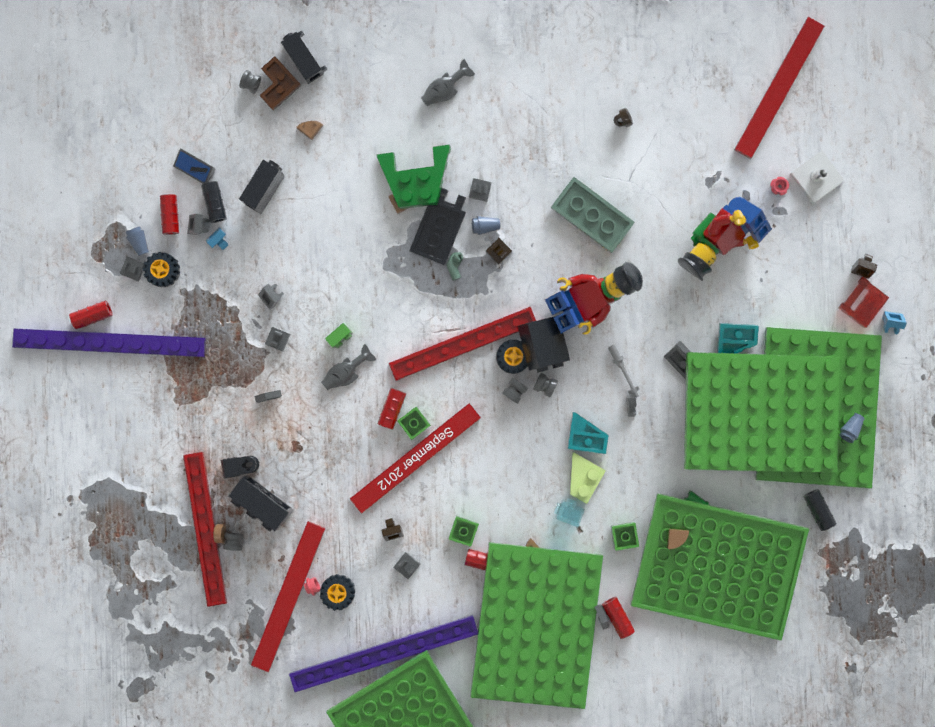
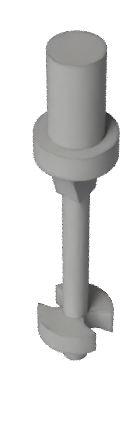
M615 344L608 347L614 359L612 360L613 363H616L621 368L631 388L628 391L629 394L633 393L635 398L639 397L637 391L640 389L638 386L634 387L624 368L623 355L620 356Z

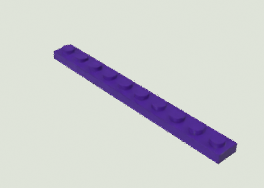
M13 328L12 347L205 357L206 338Z
M470 615L290 672L289 676L294 692H298L478 635V629L474 616Z

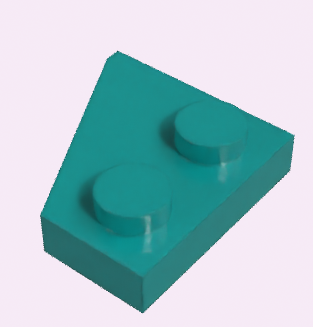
M572 412L567 449L606 454L609 435L576 412Z

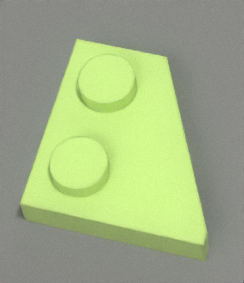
M573 452L570 495L587 504L606 470Z

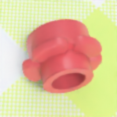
M777 177L770 183L771 191L775 195H784L787 193V189H789V182L784 177Z
M315 577L311 579L306 578L307 583H304V588L308 594L311 593L315 596L320 591V585Z

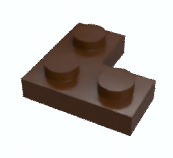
M276 56L261 68L273 84L259 96L274 111L301 87V84Z

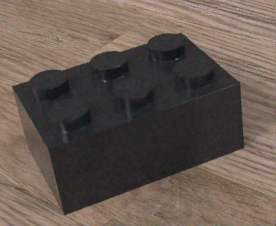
M249 475L242 477L228 495L233 505L238 508L242 506L247 510L246 514L254 520L256 518L263 522L261 525L270 532L280 529L294 510Z

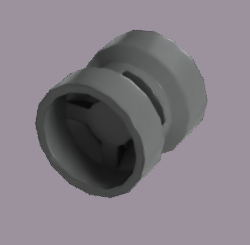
M540 373L533 390L544 392L546 396L551 397L558 380L554 378L549 379L545 374Z
M512 378L509 382V387L504 389L502 394L518 404L521 400L520 396L528 390V387Z

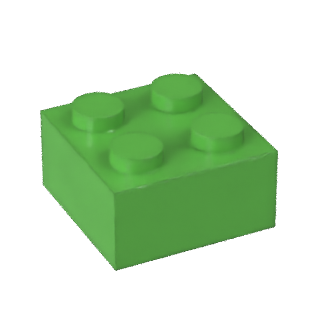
M342 323L325 340L332 348H340L343 345L342 342L344 340L348 341L353 333L346 324Z
M417 406L397 421L411 440L431 426Z
M456 515L448 539L471 547L479 523Z
M635 522L611 526L615 551L639 547Z

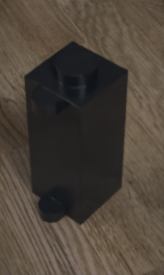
M303 31L289 33L283 37L281 44L307 84H310L322 76L327 67L324 65L320 68L301 39L304 36Z

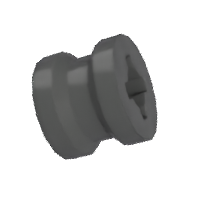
M246 70L241 77L239 87L249 89L251 93L255 94L260 86L261 76L253 75L251 71Z
M225 533L226 543L223 545V549L241 551L243 547L241 540L244 534Z

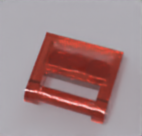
M861 277L858 281L859 284L847 300L841 303L838 308L863 328H867L889 297L872 285L866 278ZM864 289L868 290L867 294L853 311L850 308Z

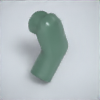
M461 252L451 254L446 264L453 281L461 278L458 270L463 260Z

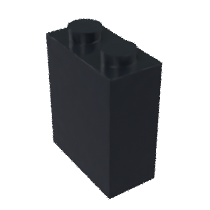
M262 160L239 200L249 208L262 214L285 177L281 172L282 168L272 160H269V162Z
M554 317L517 326L529 371L536 369L538 373L548 370V366L552 365L554 369L564 366L563 362L570 361L564 334L560 332Z

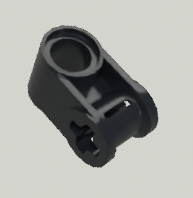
M255 456L222 459L223 478L237 477L257 471L260 466L259 459ZM252 462L253 466L246 467V463Z

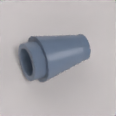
M481 216L472 218L473 234L481 235L500 230L499 218Z
M140 226L126 231V238L138 256L149 252L144 230H141Z
M854 413L840 429L841 433L839 436L843 440L853 443L858 439L865 418L860 414Z

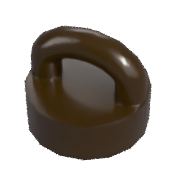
M627 108L619 110V114L613 119L614 124L619 127L625 126L627 128L633 125L632 117Z

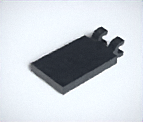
M441 188L438 204L427 206L409 250L442 265L446 264L466 214L465 211L461 210L466 197L458 195L455 204L447 202L445 199L449 191Z

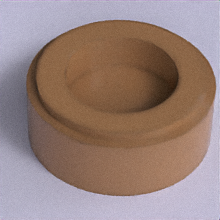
M217 524L214 528V541L216 543H224L226 540L224 538L226 533L225 524Z

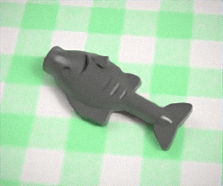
M463 59L460 63V70L451 77L448 73H445L442 78L434 80L428 86L425 94L421 97L422 101L426 106H429L430 104L450 100L458 93L454 88L455 82L463 76H474L475 73L469 68L465 59Z
M364 344L361 349V355L351 362L347 357L342 363L334 365L321 383L327 391L331 388L347 386L358 378V375L354 372L355 368L365 360L375 361L376 357L370 352L367 345Z

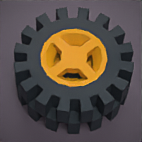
M163 252L152 253L151 257H147V262L144 261L145 268H143L145 274L143 275L152 285L168 287V285H173L175 280H178L177 276L180 275V265H178V261L172 255Z
M510 339L499 346L496 360L503 371L517 374L528 367L521 341Z
M331 575L323 582L320 588V599H322L323 605L325 604L326 608H331L333 611L347 608L355 597V585L345 575Z

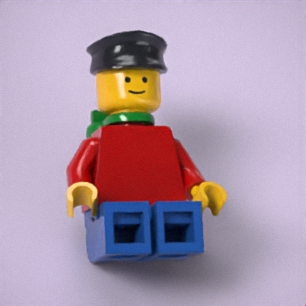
M736 197L729 202V206L725 205L716 216L713 213H709L692 232L691 240L693 241L692 245L694 248L691 252H686L683 258L678 259L679 265L703 281V276L712 272L710 266L716 261L718 253L726 255L732 248L742 247L745 244L748 245L749 249L758 248V243L772 230L763 210L744 198ZM750 232L751 236H748L746 239H744L746 234Z
M625 262L623 266L617 267L613 273L604 278L597 279L596 276L580 274L570 277L568 280L561 277L557 280V284L563 282L566 285L559 287L560 291L546 298L545 302L552 315L563 311L562 314L554 317L561 333L577 325L578 328L586 325L587 330L582 334H589L591 327L594 328L606 320L611 310V304L620 300L623 295H630L635 291L641 290L643 286L642 274L634 264Z

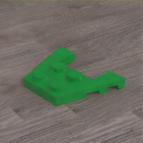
M449 144L433 147L434 166L396 171L394 152L377 154V159L400 209L438 204L443 176L447 168L448 156L451 152Z

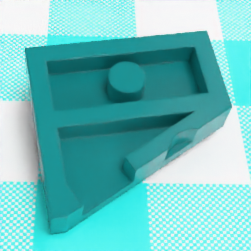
M719 323L717 353L737 354L746 348L756 346L758 344L759 326Z

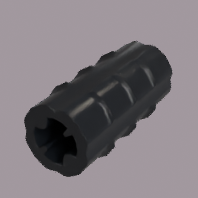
M212 181L202 184L201 188L210 223L227 220L226 209L224 208L218 182Z
M819 489L803 496L821 531L828 530L837 524Z

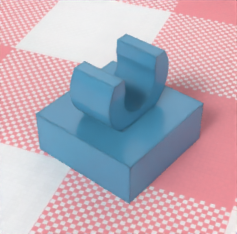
M220 227L206 240L212 248L216 244L222 250L228 246V243L223 239L226 234Z
M884 311L882 319L885 333H888L890 327L894 328L895 334H898L900 329H905L907 322L903 314Z

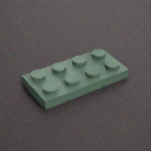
M575 177L572 178L551 206V209L610 253L615 250L635 223Z

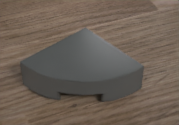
M281 390L254 397L256 403L281 398L282 395Z
M626 398L628 417H634L636 415L635 407L637 406L636 398Z
M601 604L594 606L602 629L609 628V621Z

